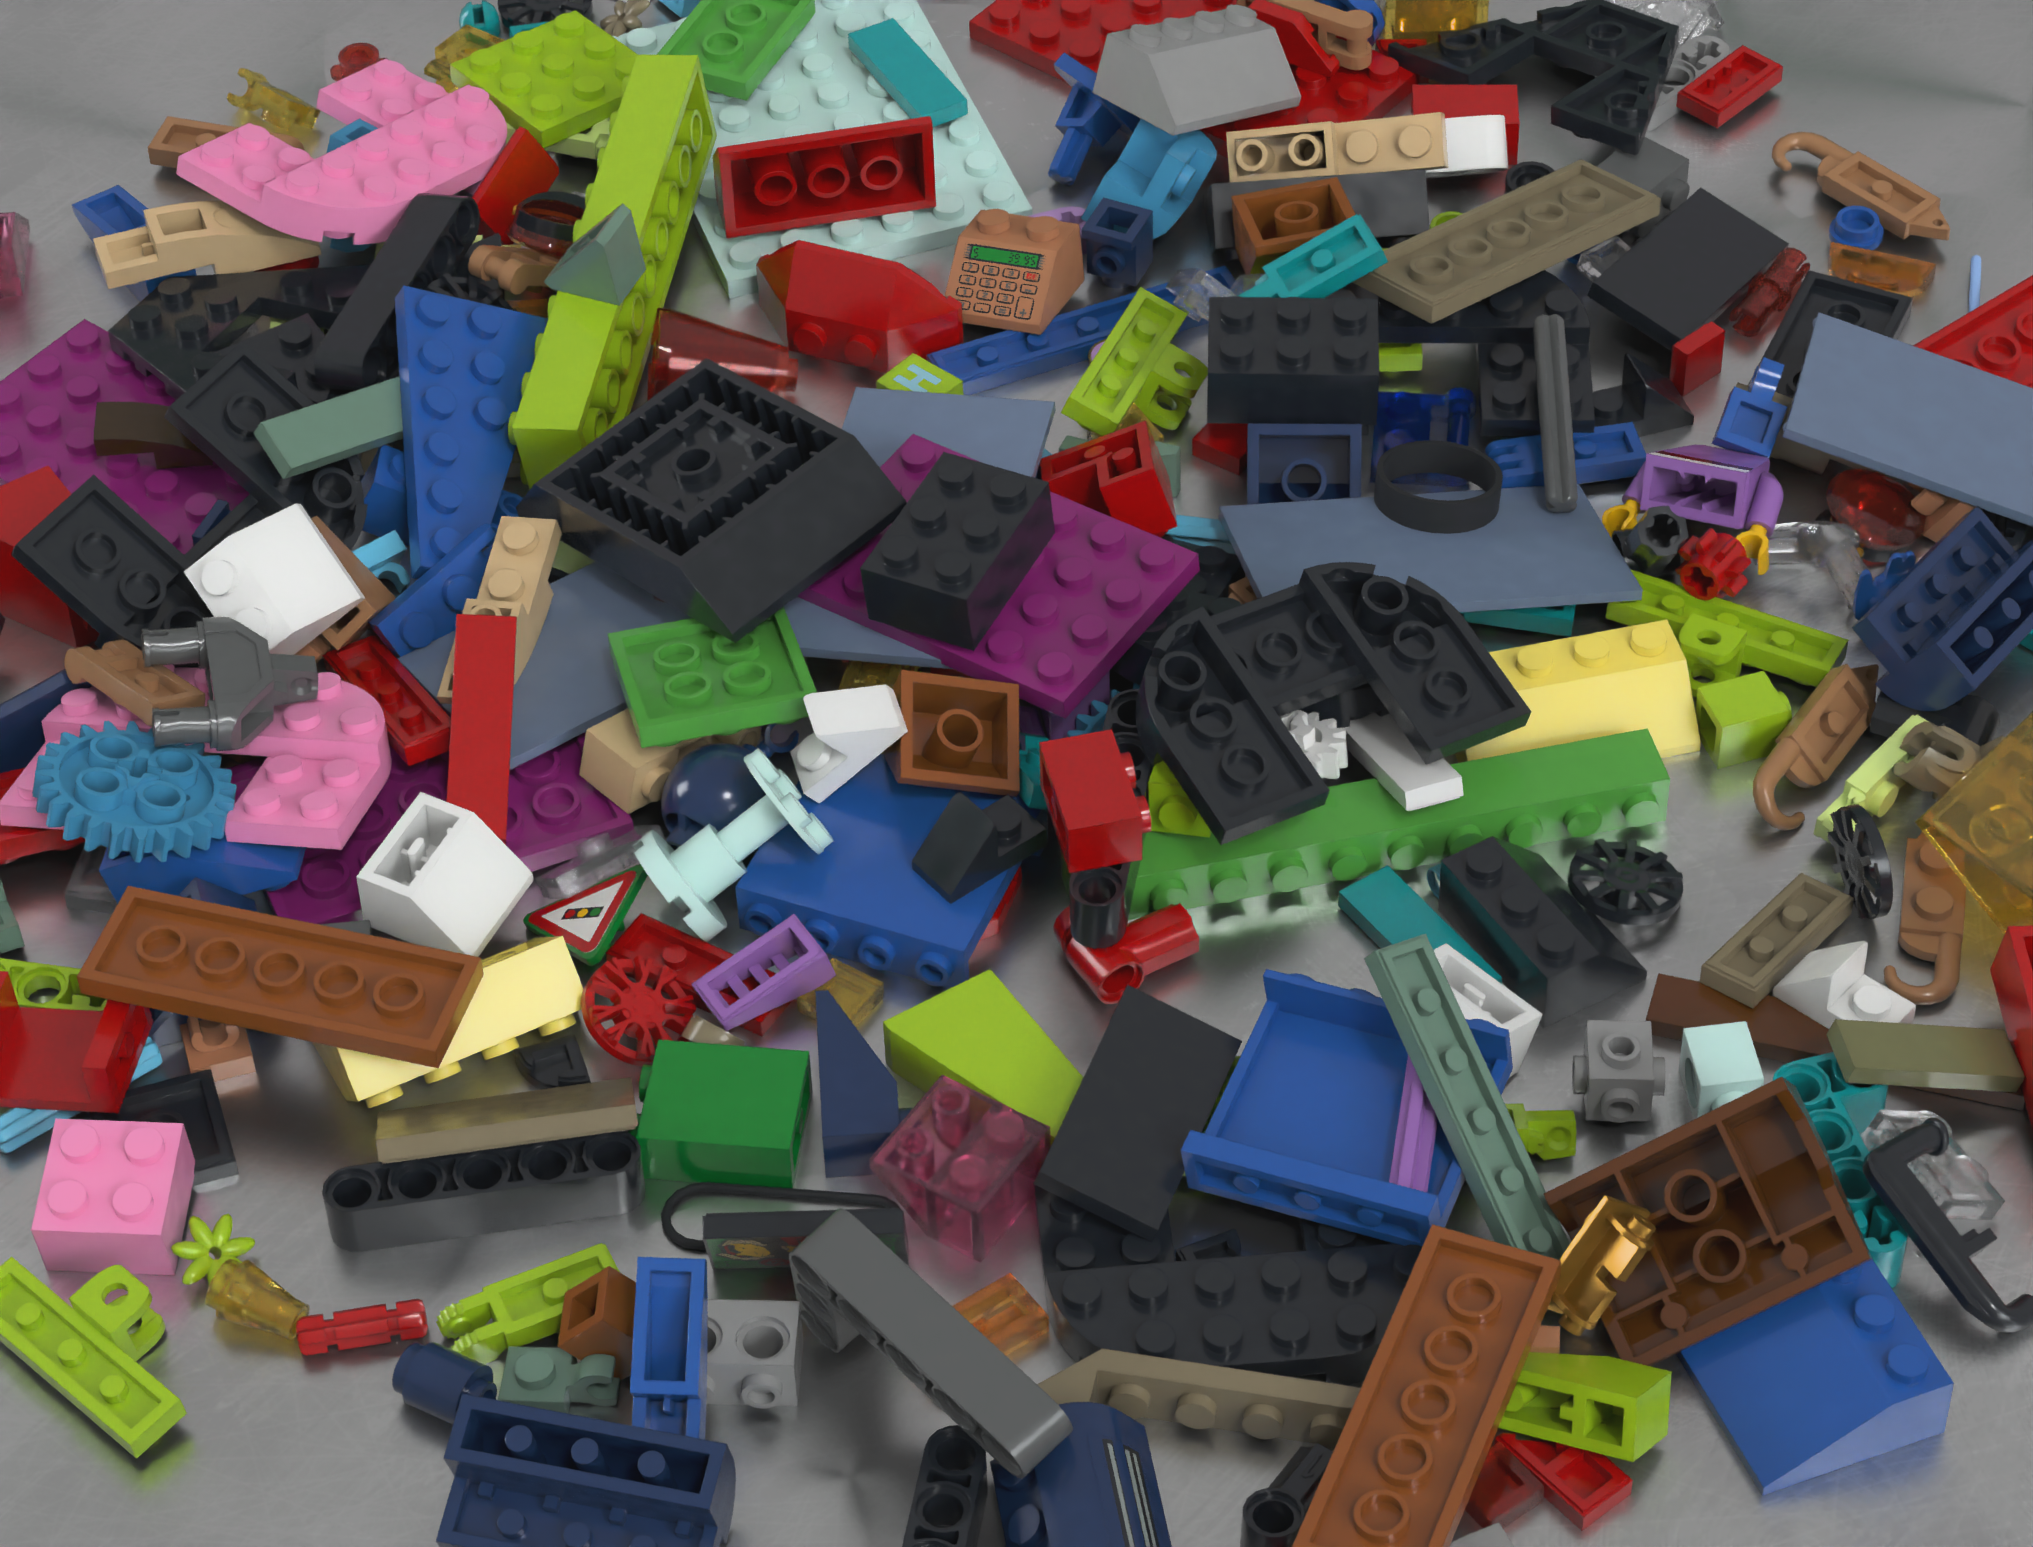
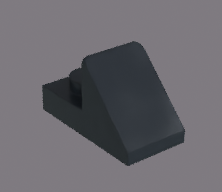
M1629 353L1624 355L1622 385L1593 392L1594 427L1633 422L1638 436L1642 437L1693 425L1694 415L1674 383Z
M958 792L952 797L913 858L912 869L944 899L952 904L1047 846V830L1009 795L981 810L962 792Z

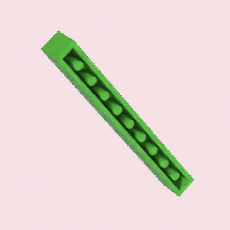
M1647 728L1450 764L1462 776L1464 796L1413 811H1406L1377 779L1373 778L1329 786L1330 792L1325 805L1223 845L1219 844L1213 833H1211L1209 838L1151 831L1146 833L1142 860H1140L1128 920L1141 918L1170 904L1175 906L1181 903L1185 909H1191L1218 903H1230L1240 899L1272 893L1290 892L1299 888L1337 881H1349L1368 876L1387 865L1393 871L1440 863L1442 859L1492 836L1519 847L1527 848L1542 843L1574 837H1586L1591 834L1666 821L1670 777ZM1061 850L1062 879L1070 901L1069 881L1071 873L1068 871Z

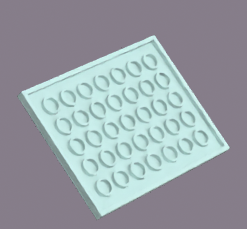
M815 0L816 13L747 101L706 90L717 137L691 219L729 299L758 292L756 263L759 258L767 254L770 255L797 240L892 260L957 244L958 236L980 210L1002 209L1009 214L1033 215L1031 205L917 0ZM687 17L663 25L633 29L619 37H612L638 55H657ZM894 18L967 99V115L933 127L936 207L726 238L716 200L713 155L718 147L911 119L851 52L848 44L849 33Z

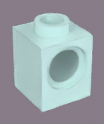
M1746 1021L1683 1028L1679 1073L1693 1120L1764 1085V1076Z

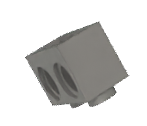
M708 1299L706 1405H750L755 1408L798 1406L804 1344L800 1301Z

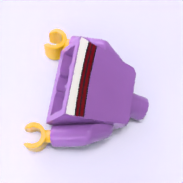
M1689 445L1655 451L1646 454V461L1622 497L1624 505L1613 506L1603 513L1602 523L1612 538L1613 531L1634 528L1638 523L1637 515L1644 514L1648 508L1669 506L1673 513L1685 519L1735 529H1743L1745 527L1746 532L1737 535L1736 539L1745 548L1747 558L1758 559V575H1763L1769 569V540L1767 537L1773 535L1784 499L1783 489L1776 477L1769 473L1770 460L1764 456L1706 445Z

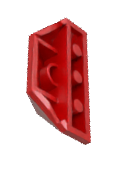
M801 240L786 245L770 255L767 254L760 257L756 263L759 306L789 351L887 373L912 353L927 360V354L964 343L962 303L950 295L944 297L932 283L901 263Z

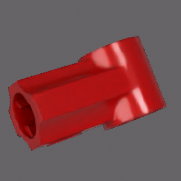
M1181 903L1175 906L1170 904L1127 923L1123 938L1115 945L1107 948L1093 949L1075 941L1073 937L1067 946L1066 957L1101 1002L1104 1004H1116L1119 1002L1127 985L1139 989L1146 975L1199 952V936L1194 928L1190 914Z

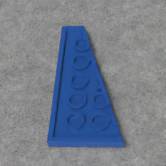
M403 285L395 297L411 578L419 579L476 528L486 523L490 525L492 523L516 445H512L509 440V417L513 411H518L522 399V379L525 372H531L535 360L536 337L539 333H544L548 318Z

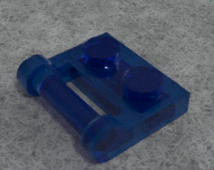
M1462 387L1453 388L1445 395L1379 391L1377 425H1374L1370 482L1375 483L1378 460L1386 451L1400 444L1430 440L1431 422L1447 423L1446 442L1468 446L1470 420L1476 413V395L1471 390ZM1417 473L1405 475L1390 482L1393 484L1460 487L1466 485L1469 481L1446 474Z

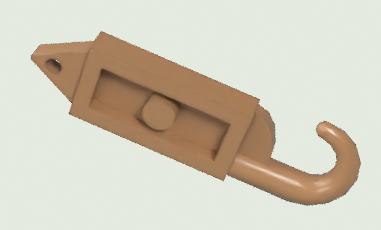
M1812 132L1787 134L1780 138L1773 146L1772 159L1776 166L1786 172L1792 168L1791 163L1785 157V154L1789 151L1802 150L1821 159L1822 161L1817 170V183L1822 187L1821 191L1847 207L1864 206L1872 209L1879 216L1883 228L1898 237L1906 239L1910 235L1949 240L1950 227L1939 209L1940 198L1859 151L1853 154L1826 137Z
M1844 664L1830 669L1775 740L1777 745L1758 768L1753 780V798L1756 808L1762 818L1772 827L1783 831L1793 830L1799 827L1805 820V815L1802 812L1786 816L1778 809L1774 790L1781 778L1785 775L1797 786L1807 789L1827 781L1871 723V717L1876 706L1877 686L1875 683L1878 680V664L1852 669L1848 664Z
M1940 816L1916 839L1907 838L1898 944L1908 954L1922 960L1935 962L1934 979L1925 986L1908 985L1899 979L1893 966L1888 965L1884 968V980L1887 987L1916 1005H1933L1944 1001L1954 993L1960 977L1969 845L1960 844Z

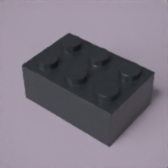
M1209 297L1207 423L1377 425L1379 392L1378 299Z
M943 452L860 568L868 618L974 651L1055 534L1049 482Z

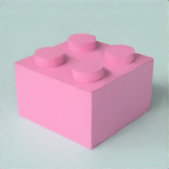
M55 1118L31 1228L46 1270L99 1273L110 1266L121 1265L131 1274L175 1276L179 1256L172 1252L171 1246L176 1242H182L195 1176V1158L183 1123Z

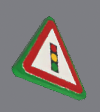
M641 864L633 866L528 913L524 917L523 922L527 929L540 937L563 936L570 955L589 966L596 965L612 946L610 943L616 932L624 931L625 925L623 920L648 875Z

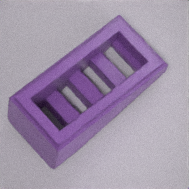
M793 914L691 985L724 1030L728 1031L822 986L834 978L836 973L827 954L797 916ZM797 955L799 958L790 964L787 959ZM775 965L779 972L770 978L765 970ZM753 976L759 986L749 991L742 980ZM729 986L739 998L730 1006L719 993V991Z

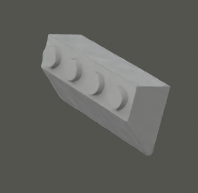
M1228 5L1226 9L1214 12L1198 11L1195 13V16L1180 19L1165 18L1163 22L1151 25L1134 24L1131 26V29L1108 33L1092 93L1173 136L1299 106L1301 100L1300 91L1275 27L1257 19V13L1254 10L1241 5Z

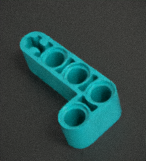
M1834 1052L1782 1065L1774 1073L1772 1081L1783 1077L1796 1086L1827 1150L1870 1255L1893 1289L1901 1278L1908 1234L1864 1176L1862 1165L1869 1151L1859 1134L1877 1127L1882 1121L1889 1085L1846 1083Z

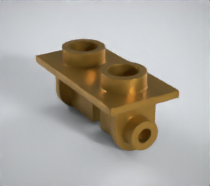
M1604 1195L1597 1207L1587 1216L1582 1228L1559 1259L1561 1260V1276L1547 1310L1562 1314L1558 1322L1571 1334L1581 1336L1585 1329L1593 1330L1598 1324L1597 1321L1616 1296L1617 1291L1605 1280L1608 1273L1610 1272L1617 1280L1626 1282L1645 1253L1654 1245L1651 1236L1656 1228L1647 1220L1651 1214L1648 1209Z

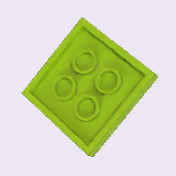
M575 10L570 13L561 14L552 21L531 30L519 32L510 39L489 48L477 50L470 56L451 63V82L459 88L469 84L470 86L479 87L487 91L489 99L501 111L506 123L514 129L519 127L527 129L543 148H546L585 131L608 117L610 119L612 112L618 111L622 100L621 87L623 78L630 76L638 54Z

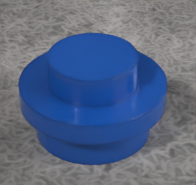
M1848 206L1841 209L1829 227L1830 241L1837 248L1849 254L1857 255L1872 251L1883 240L1884 230L1879 216L1875 211L1864 206Z

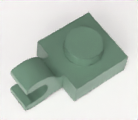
M509 1346L498 1400L567 1414L569 1413L571 1402L589 1403L597 1406L616 1405L621 1385L620 1378L613 1377L616 1358L606 1354H592L584 1357L578 1363L576 1357L561 1348Z

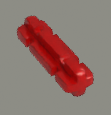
M420 1299L396 1302V1309L387 1310L386 1304L335 1311L333 1312V1319L324 1320L323 1313L303 1316L297 1320L296 1324L298 1346L302 1355L305 1356L329 1353L328 1346L337 1345L338 1351L392 1343L391 1336L400 1335L401 1341L423 1338L428 1332L426 1309L423 1301Z

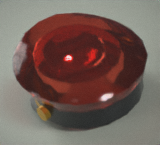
M555 191L532 195L514 206L512 214L515 215L514 220L510 223L505 233L511 241L521 246L562 257L573 244L574 224L576 220H582L586 208L585 198L572 193Z
M1850 469L1838 473L1829 482L1826 493L1828 509L1820 513L1814 522L1816 536L1829 548L1870 562H1887L1893 553H1905L1910 550L1912 543L1924 532L1926 517L1912 507L1911 500L1915 496L1902 484L1877 472L1864 469Z

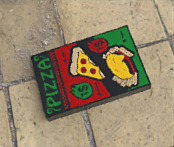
M900 1208L846 1209L901 1260L909 1264L908 1236L903 1210H900ZM836 1210L706 1213V1216H702L703 1242L712 1269L789 1268V1253Z

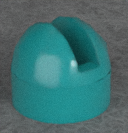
M482 0V4L472 5L471 1L461 9L459 26L461 37L465 41L472 44H485L495 40L500 35L499 15L492 4Z

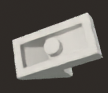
M885 684L810 693L803 697L814 732L790 751L803 794L820 804L908 732L892 688Z
M1866 941L1811 951L1773 989L1774 997L1830 1029L1835 1019L1912 1024L1916 1010V1004L1864 974L1868 942Z

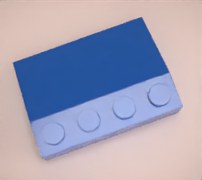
M1873 1259L1676 1354L1762 1496L1945 1432L1954 1382Z

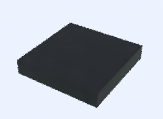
M211 1069L129 1089L126 1092L119 1113L89 1112L91 1120L183 1123L195 1158L193 1186L239 1174Z

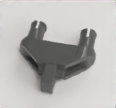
M205 617L201 621H196V627L152 630L143 628L141 631L144 668L153 665L198 663L199 669H205L209 694L207 706L167 709L152 708V728L155 747L210 743V748H216L217 751L242 749L252 742L273 721L274 706L317 699L318 673L315 656L270 654L267 639L229 617Z

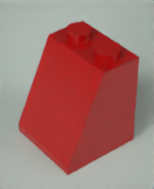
M47 465L0 486V613L7 618L77 648L96 641L99 633L11 555L15 545L71 495L70 491Z

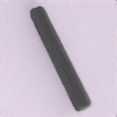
M1542 314L1534 320L1533 336L1546 507L1550 512L1558 513L1562 511L1569 513L1577 507L1578 493L1565 324L1560 315L1553 314L1548 316Z

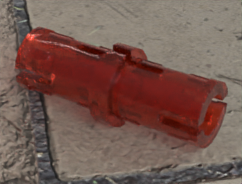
M1785 248L1779 253L1764 274L1760 272L1749 283L1746 297L1731 311L1729 316L1730 322H1734L1743 314L1737 323L1732 326L1736 332L1745 337L1757 336L1772 314L1776 311L1781 312L1791 301L1794 287L1810 271V263H1804L1797 271L1799 266L1807 259L1804 253L1795 248Z

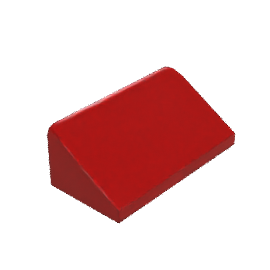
M519 127L516 129L472 196L478 205L480 213L477 235H483V239L499 233L501 245H513L523 230L513 221L515 216L512 214L514 206L532 195L548 192L560 172L556 162L525 128Z

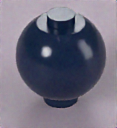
M729 743L709 744L691 751L673 767L663 787L661 810L664 823L670 832L665 841L674 850L708 824H711L719 832L766 795L744 762V757L757 749L756 747L749 744H743L742 747ZM758 848L743 860L754 856Z

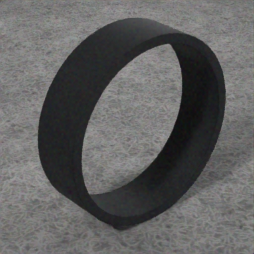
M1424 440L1408 442L1389 449L1379 458L1374 501L1378 509L1386 517L1411 529L1442 534L1468 532L1487 525L1498 514L1503 475L1500 467L1493 459L1474 448L1446 441ZM1417 473L1446 474L1470 481L1482 488L1485 493L1463 500H1434L1403 491L1390 481Z

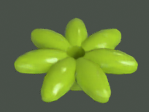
M230 1214L221 1216L212 1232L199 1217L192 1216L189 1219L188 1225L194 1241L176 1242L171 1246V1250L175 1255L183 1259L194 1260L182 1276L184 1285L196 1283L207 1274L212 1294L216 1297H221L226 1288V1274L242 1281H248L252 1277L249 1268L236 1257L250 1251L255 1245V1240L250 1237L230 1239L232 1232V1217ZM209 1253L213 1254L215 1259H212Z

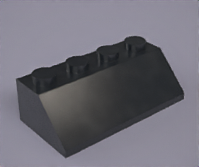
M1425 169L1211 184L1203 194V206L1211 254L1224 253L1226 262L1240 261L1236 254L1231 196L1334 177L1338 178L1355 214H1361L1377 242L1384 241L1385 248H1390L1430 229Z

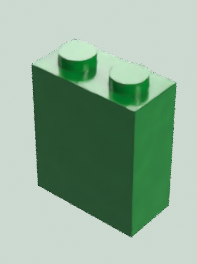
M658 1040L653 1064H644L641 1069L639 1099L644 1104L641 1114L637 1113L638 1126H635V1129L628 1130V1133L633 1135L640 1145L644 1178L691 1183L715 1182L794 1188L813 1093L809 1051Z

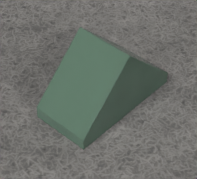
M622 203L574 242L544 280V283L553 290L620 306L646 270L631 210Z

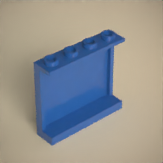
M884 754L877 756L820 804L803 794L800 781H798L796 788L802 795V798L798 801L808 814L812 812L819 819L834 841L825 847L821 854H817L793 827L788 824L762 844L746 868L747 873L740 878L735 887L739 928L762 936L795 914L826 954L866 964L873 969L887 970L922 980L932 986L952 988L968 980V961L1022 861L950 904L912 869V860L956 793L962 792L981 810L1005 795L897 783ZM1019 794L1017 797L1010 796L1046 828L1048 842V811L1029 808ZM1044 848L1032 855L1040 857Z
M1266 969L1263 974L1267 1001L1205 1133L1190 1130L1181 1148L1188 1188L1403 1246L1412 1244L1423 1246L1432 1224L1445 1228L1464 1184L1465 1177L1438 1120L1428 1191L1424 1192L1389 1182L1408 1053L1383 999L1363 989H1345L1317 982L1303 974H1285ZM1466 1019L1494 1082L1502 1095L1513 1069L1509 1030L1497 1027L1483 1019Z

